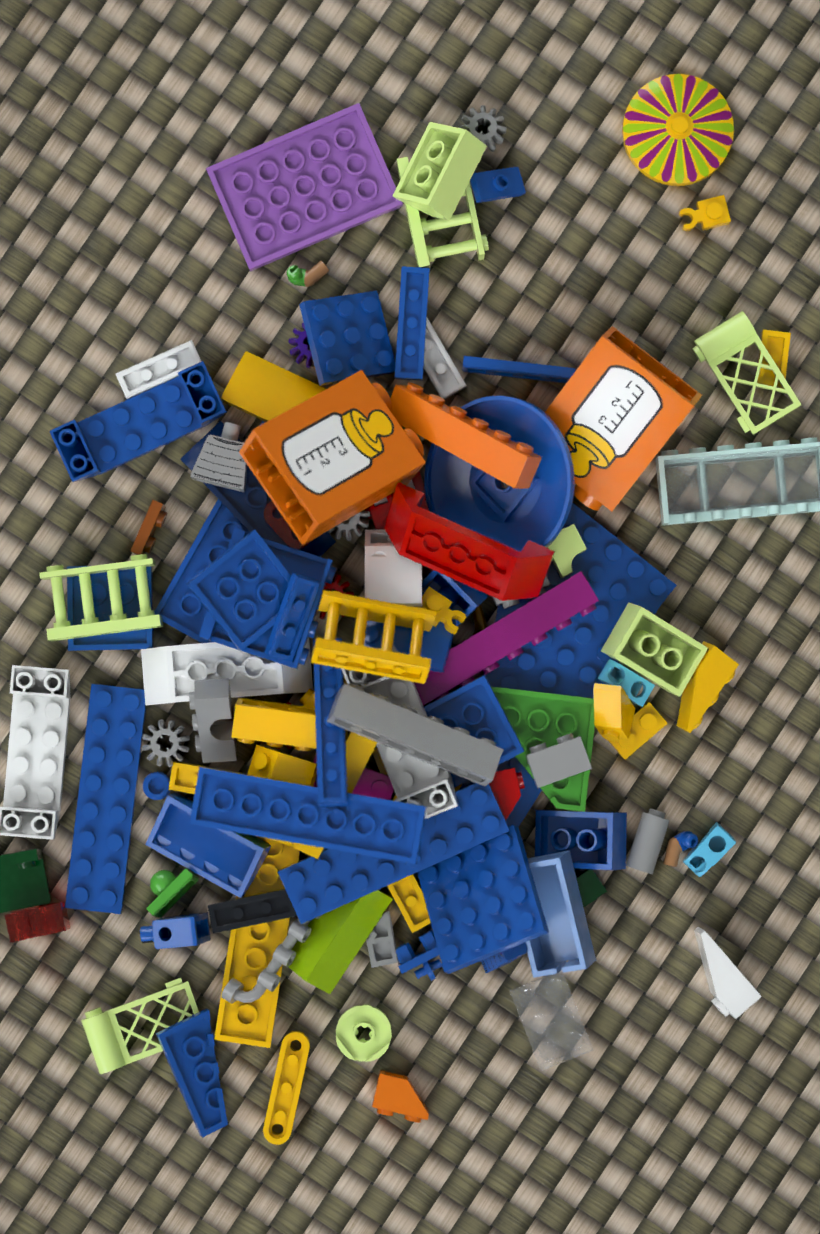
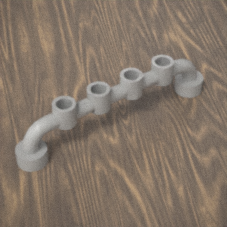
M298 918L291 924L288 935L283 943L274 951L271 962L260 973L257 984L251 991H243L244 984L232 978L225 986L221 997L231 1004L236 1000L242 1003H251L258 1000L266 989L271 992L274 991L281 980V977L276 974L281 965L289 967L296 957V952L292 951L293 946L297 940L304 943L311 933V928L307 926L309 921L301 924Z

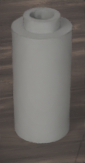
M651 808L648 813L642 812L626 866L653 874L670 821L664 819L666 813Z

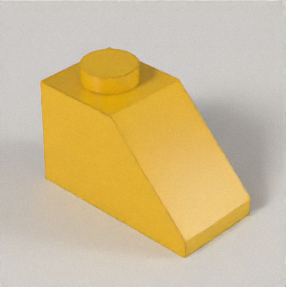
M595 683L593 692L594 725L604 739L609 741L629 739L635 713V707L622 686Z

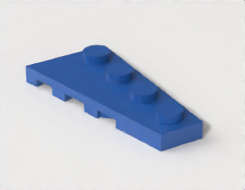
M207 1008L156 1033L198 1133L202 1138L228 1125L223 1092L218 1075L219 1067L214 1050V1037L210 1026V1012Z

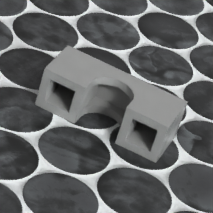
M229 678L195 680L194 692L189 693L190 709L196 710V714H192L193 731L199 732V735H195L196 752H201L203 763L237 761V739L232 738L233 721H218L220 719H231L232 699Z

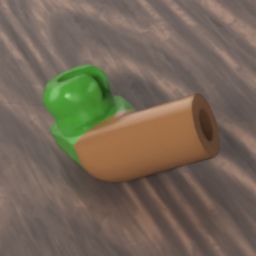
M319 261L310 270L292 265L287 269L286 273L289 282L292 284L310 287L326 275L329 269L322 261Z

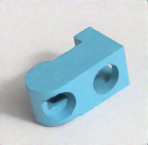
M611 659L608 660L598 677L600 681L607 685L622 686L631 702L643 707L655 687L653 683ZM643 686V692L639 696H637L638 692Z
M716 822L697 846L688 853L683 863L698 877H701L736 844V840Z

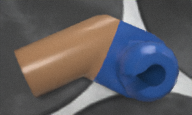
M683 831L670 838L663 864L677 867L680 853L689 848H695L698 844V837L690 831Z

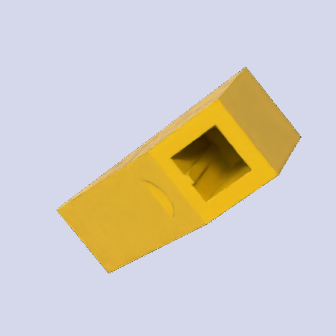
M705 641L702 644L708 647L681 697L677 726L688 733H691L693 729H696L701 724L704 713L718 700L719 692L725 684L733 679L735 670L739 665L715 645Z

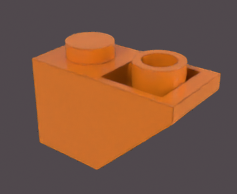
M380 1070L372 1107L377 1108V1113L393 1116L395 1112L405 1115L404 1119L421 1123V1119L428 1120L429 1110L408 1076Z

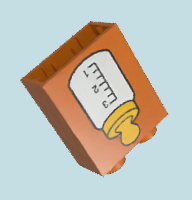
M613 326L601 336L544 412L557 425L568 445L574 468V483L576 484L574 486V496L582 504L596 511L602 505L610 511L615 509L702 396V394Z
M362 370L253 429L239 451L302 545L394 493L398 482L408 485L426 463L423 459L424 448L417 434L409 428L403 429L391 413L392 402L388 392L379 383L374 382L371 384Z

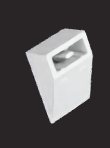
M365 530V598L410 607H422V565L399 555L385 530Z

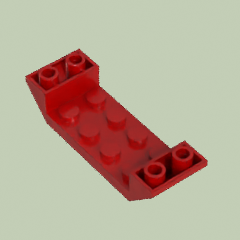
M398 482L384 529L399 555L501 601L539 596L555 551L528 540L522 551L519 552L421 508L424 493Z

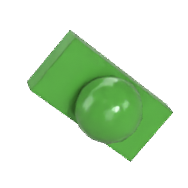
M187 868L177 878L174 873L168 870L156 872L150 880V887L152 892L158 897L146 909L152 916L162 918L199 880V877Z

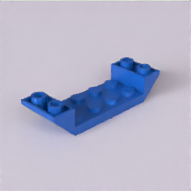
M199 362L177 372L178 377L80 422L74 419L50 430L49 432L72 482L108 472L200 430L227 413L204 362Z

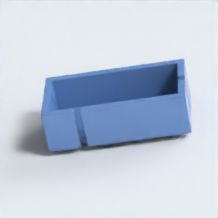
M570 850L528 858L549 933L525 942L533 978L557 974L561 970L562 973L587 969L596 961Z

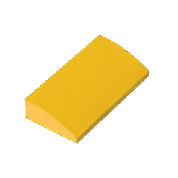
M245 351L224 390L221 400L267 422L326 390V388Z

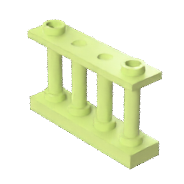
M408 157L397 159L400 180L409 164ZM470 181L462 197H466L468 212L452 215L450 221L440 218L427 221L426 218L420 219L419 210L405 204L418 267L430 268V262H434L435 258L477 250L478 260H484V251H488L489 246L486 234L481 235ZM471 223L474 239L437 247L426 246L424 235H428L429 231Z
M147 554L130 556L131 561L72 569H64L63 565L46 567L47 572H41L40 578L43 580L51 579L56 623H53L54 628L46 629L48 640L59 641L163 627L162 616L160 614L155 615V611L151 610L146 567L156 566L155 560L153 558L148 559ZM135 569L140 612H137L138 617L127 618V615L123 614L119 570ZM107 572L112 615L109 616L110 621L99 622L98 617H95L90 574ZM79 576L84 619H81V625L71 626L70 621H67L62 578Z

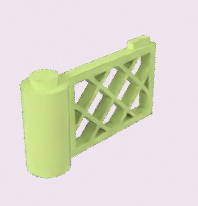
M743 311L694 340L696 346L692 349L700 362L705 360L741 415L737 418V421L745 433L751 431L752 435L801 406L800 401ZM754 343L761 352L759 363L742 359L744 350ZM741 352L739 359L733 357L734 355ZM763 357L767 361L768 365L762 364ZM726 360L738 363L735 378L722 375L717 366ZM741 364L757 367L754 382L738 379ZM760 368L773 371L776 376L774 386L757 383ZM778 380L784 389L777 388ZM727 381L733 382L732 389L730 388ZM736 383L753 386L750 401L737 399L734 394ZM756 387L772 391L769 406L752 402ZM775 391L787 394L793 404L785 409L772 407ZM741 404L748 405L747 413ZM751 406L768 410L766 420L757 426H754L749 418ZM771 411L778 412L769 418Z
M178 978L165 983L167 989L102 1012L101 1007L85 1012L86 1018L82 1019L81 1022L99 1074L113 1071L126 1064L163 1051L161 1045L151 1039L158 1025L164 1028L170 1027L160 1022L166 1007L182 1013L178 1022L182 1021L185 1015L188 1017L193 1015L187 1012L189 1005H191L194 1014L199 1012L188 981L182 982V979ZM182 989H185L189 999L184 1010L169 1004L172 994ZM168 995L166 1002L161 999H158L160 997ZM154 1000L164 1005L157 1020L142 1013L146 1003ZM142 1004L139 1011L132 1009L133 1007ZM128 1010L137 1015L130 1030L119 1025L116 1017L117 1013ZM139 1017L155 1023L149 1038L133 1032ZM121 1030L128 1033L125 1040ZM131 1035L146 1041L142 1052L130 1056L126 1046ZM149 1043L157 1046L149 1050H146Z

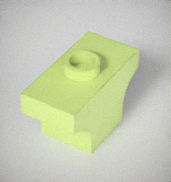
M574 524L562 529L556 539L547 547L555 551L552 562L561 579L573 572V558L587 549Z

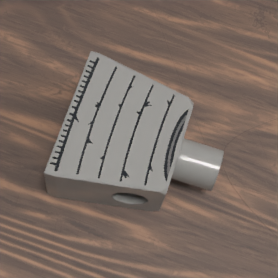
M225 422L221 437L208 435L190 477L192 480L245 493L248 465L239 453L244 443L238 442L241 430L240 425Z

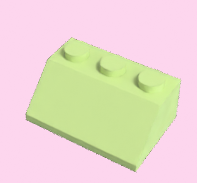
M429 122L393 197L432 217L450 221L487 146L466 129Z

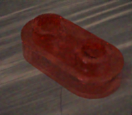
M273 501L269 502L264 509V518L267 524L289 547L294 549L305 548L310 541L302 545L299 539H293V531L283 516L279 519L273 517V511L277 507Z

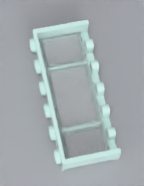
M816 437L801 439V444H790V440L774 441L773 446L762 447L761 442L745 444L744 449H734V445L718 446L717 451L706 452V447L689 449L688 454H678V450L662 451V456H657L655 459L661 526L820 512V442H818Z

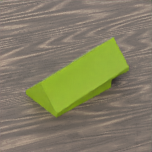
M378 889L323 914L319 919H312L308 924V927L311 928L309 937L304 943L297 941L292 951L296 952V957L289 968L304 981L331 994L393 898Z

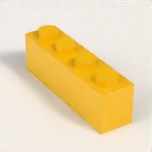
M238 698L235 704L232 738H238L239 742L247 744L262 741L266 742V745L270 747H283L284 744L294 746L299 751H311V748L316 749L315 708ZM345 729V739H346V737L348 736V730Z

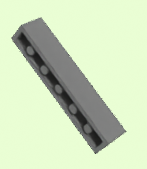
M344 684L338 690L327 722L482 786H486L493 781L503 749L497 747L494 741L486 738L477 739L472 737L470 732L463 728L454 727L453 729L443 725L444 722L439 718L432 716L426 718L417 714V710L405 705L397 706L391 703L389 698L378 694L375 696L364 692V688L356 684Z

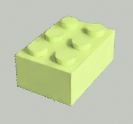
M628 603L601 652L665 691L680 697L708 647L643 607Z

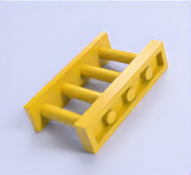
M323 590L318 611L328 612L324 639L316 638L311 663L422 684L425 683L430 670L431 659L421 657L423 631H431L436 611L342 594L338 591ZM339 615L356 618L353 644L336 641ZM367 620L384 623L381 649L364 646ZM395 625L412 628L409 655L392 651Z

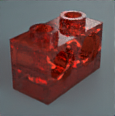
M65 901L5 914L10 943L58 933L71 928L67 908H65Z

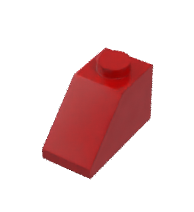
M514 767L496 771L493 781L489 783L505 820L521 797L520 789L525 788L522 773H516Z

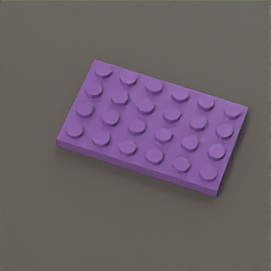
M359 103L206 168L250 271L403 207V202L393 197L396 186Z

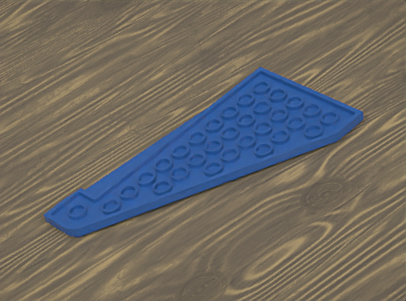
M572 503L569 515L562 529L574 524L587 549L573 558V572L562 579L551 561L547 572L550 585L544 589L547 592L582 571L599 599L598 602L594 603L597 609L583 617L580 612L570 618L573 622L572 624L560 631L556 627L546 632L547 639L533 646L532 642L527 643L521 647L524 651L510 661L507 656L497 661L500 667L485 676L492 687L594 698V684H605L598 677L608 660L611 659L619 663L601 652V649L627 604L632 603L641 606L655 615L659 607L677 585ZM535 598L518 599L519 604L506 609L503 608V605H499L495 622ZM514 756L499 764L496 771L514 767L516 773H522L525 788L520 789L521 797L506 819L508 827L512 825L519 827L542 791L540 787H536L533 778ZM468 780L462 783L460 789L475 782Z

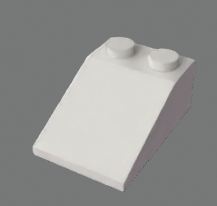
M697 927L694 932L709 990L715 997L711 1002L725 1017L730 1014L737 1019L762 996L707 932Z

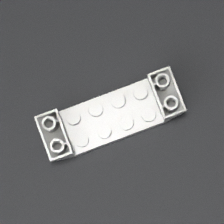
M309 637L305 646L310 649ZM215 642L141 649L145 705L189 702V693L194 692L195 680L229 678L231 698L306 693L310 688L313 690L310 650L305 665L299 664L298 669Z
M393 645L392 651L398 653L395 646ZM342 669L347 684L359 685L368 694L370 692L374 695H383L397 706L405 705L417 710V714L427 718L414 682ZM377 742L376 746L397 796V799L394 801L426 806L425 819L458 806L450 772Z
M12 665L10 693L13 694L4 801L3 806H0V835L54 840L62 801L71 701L69 670Z

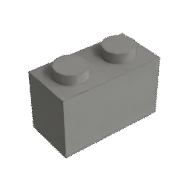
M570 733L556 738L558 743L556 745L547 747L546 743H542L529 748L531 754L525 756L537 788L592 769L581 736L574 738L573 734Z

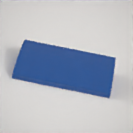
M177 792L168 795L145 845L237 897L243 898L263 864L271 845L254 835L189 824L193 801Z

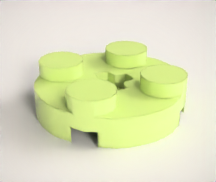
M369 1004L355 1005L347 1009L339 1018L336 1027V1042L341 1052L349 1059L360 1062H370L381 1057L387 1051L392 1037L391 1024L386 1014L379 1008ZM359 1026L371 1029L369 1032L371 1038L366 1041L365 1038L359 1040L356 1037L359 1033L357 1029Z

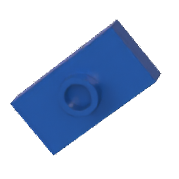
M519 167L473 173L470 179L476 203L518 197L526 193Z

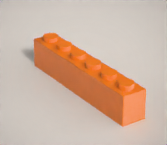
M408 382L407 385H395L390 398L392 402L391 413L401 426L411 429L417 435L515 489L530 488L542 459L541 456L533 452V447L522 442H513L510 440L511 435L500 430H491L488 428L489 424L486 421L478 418H469L466 416L467 412L456 406H447L444 404L445 399L434 394H425L423 392L424 388L417 384Z

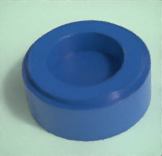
M162 772L150 773L143 781L144 793L153 800L164 799L171 792L169 790L170 778Z

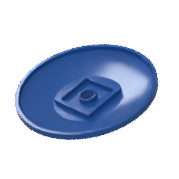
M488 396L463 405L461 409L467 412L466 416L471 419L478 418L486 421L489 424L488 428L493 431L500 430L511 435L510 440L515 443L522 442L534 448L533 452L541 456L542 459L530 488L515 489L508 485L504 489L501 481L432 443L424 475L425 496L429 511L519 552L522 551L528 540L547 548L562 530L569 515L574 495L573 462L561 431L541 409L519 398Z

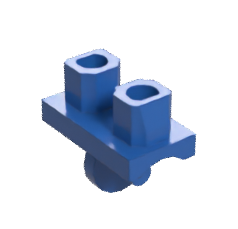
M430 930L419 936L425 949L424 951L415 955L409 942L395 949L400 962L398 967L402 974L423 964L422 968L414 971L417 979L427 974L431 981L436 979L433 971L442 967L440 959L431 963L428 962V960L439 955L434 933Z

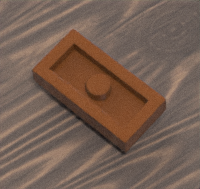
M152 500L130 550L136 555L151 553L156 542V538L153 537L156 528H161L167 517V512H164L166 508L164 504Z

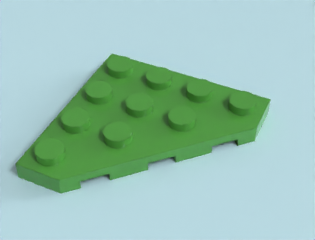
M492 687L525 750L515 757L532 778L533 776L525 756L531 754L529 748L542 743H546L547 747L558 744L556 738L570 733L573 734L574 738L581 736L591 764L595 729L594 698ZM590 770L540 788L557 809L585 812Z

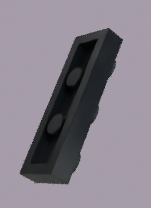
M285 889L208 905L213 934L297 916Z

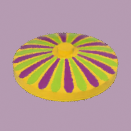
M686 74L665 75L645 84L631 99L622 124L624 147L634 166L648 178L670 186L694 184L713 174L725 160L734 136L732 113L722 94L705 80Z

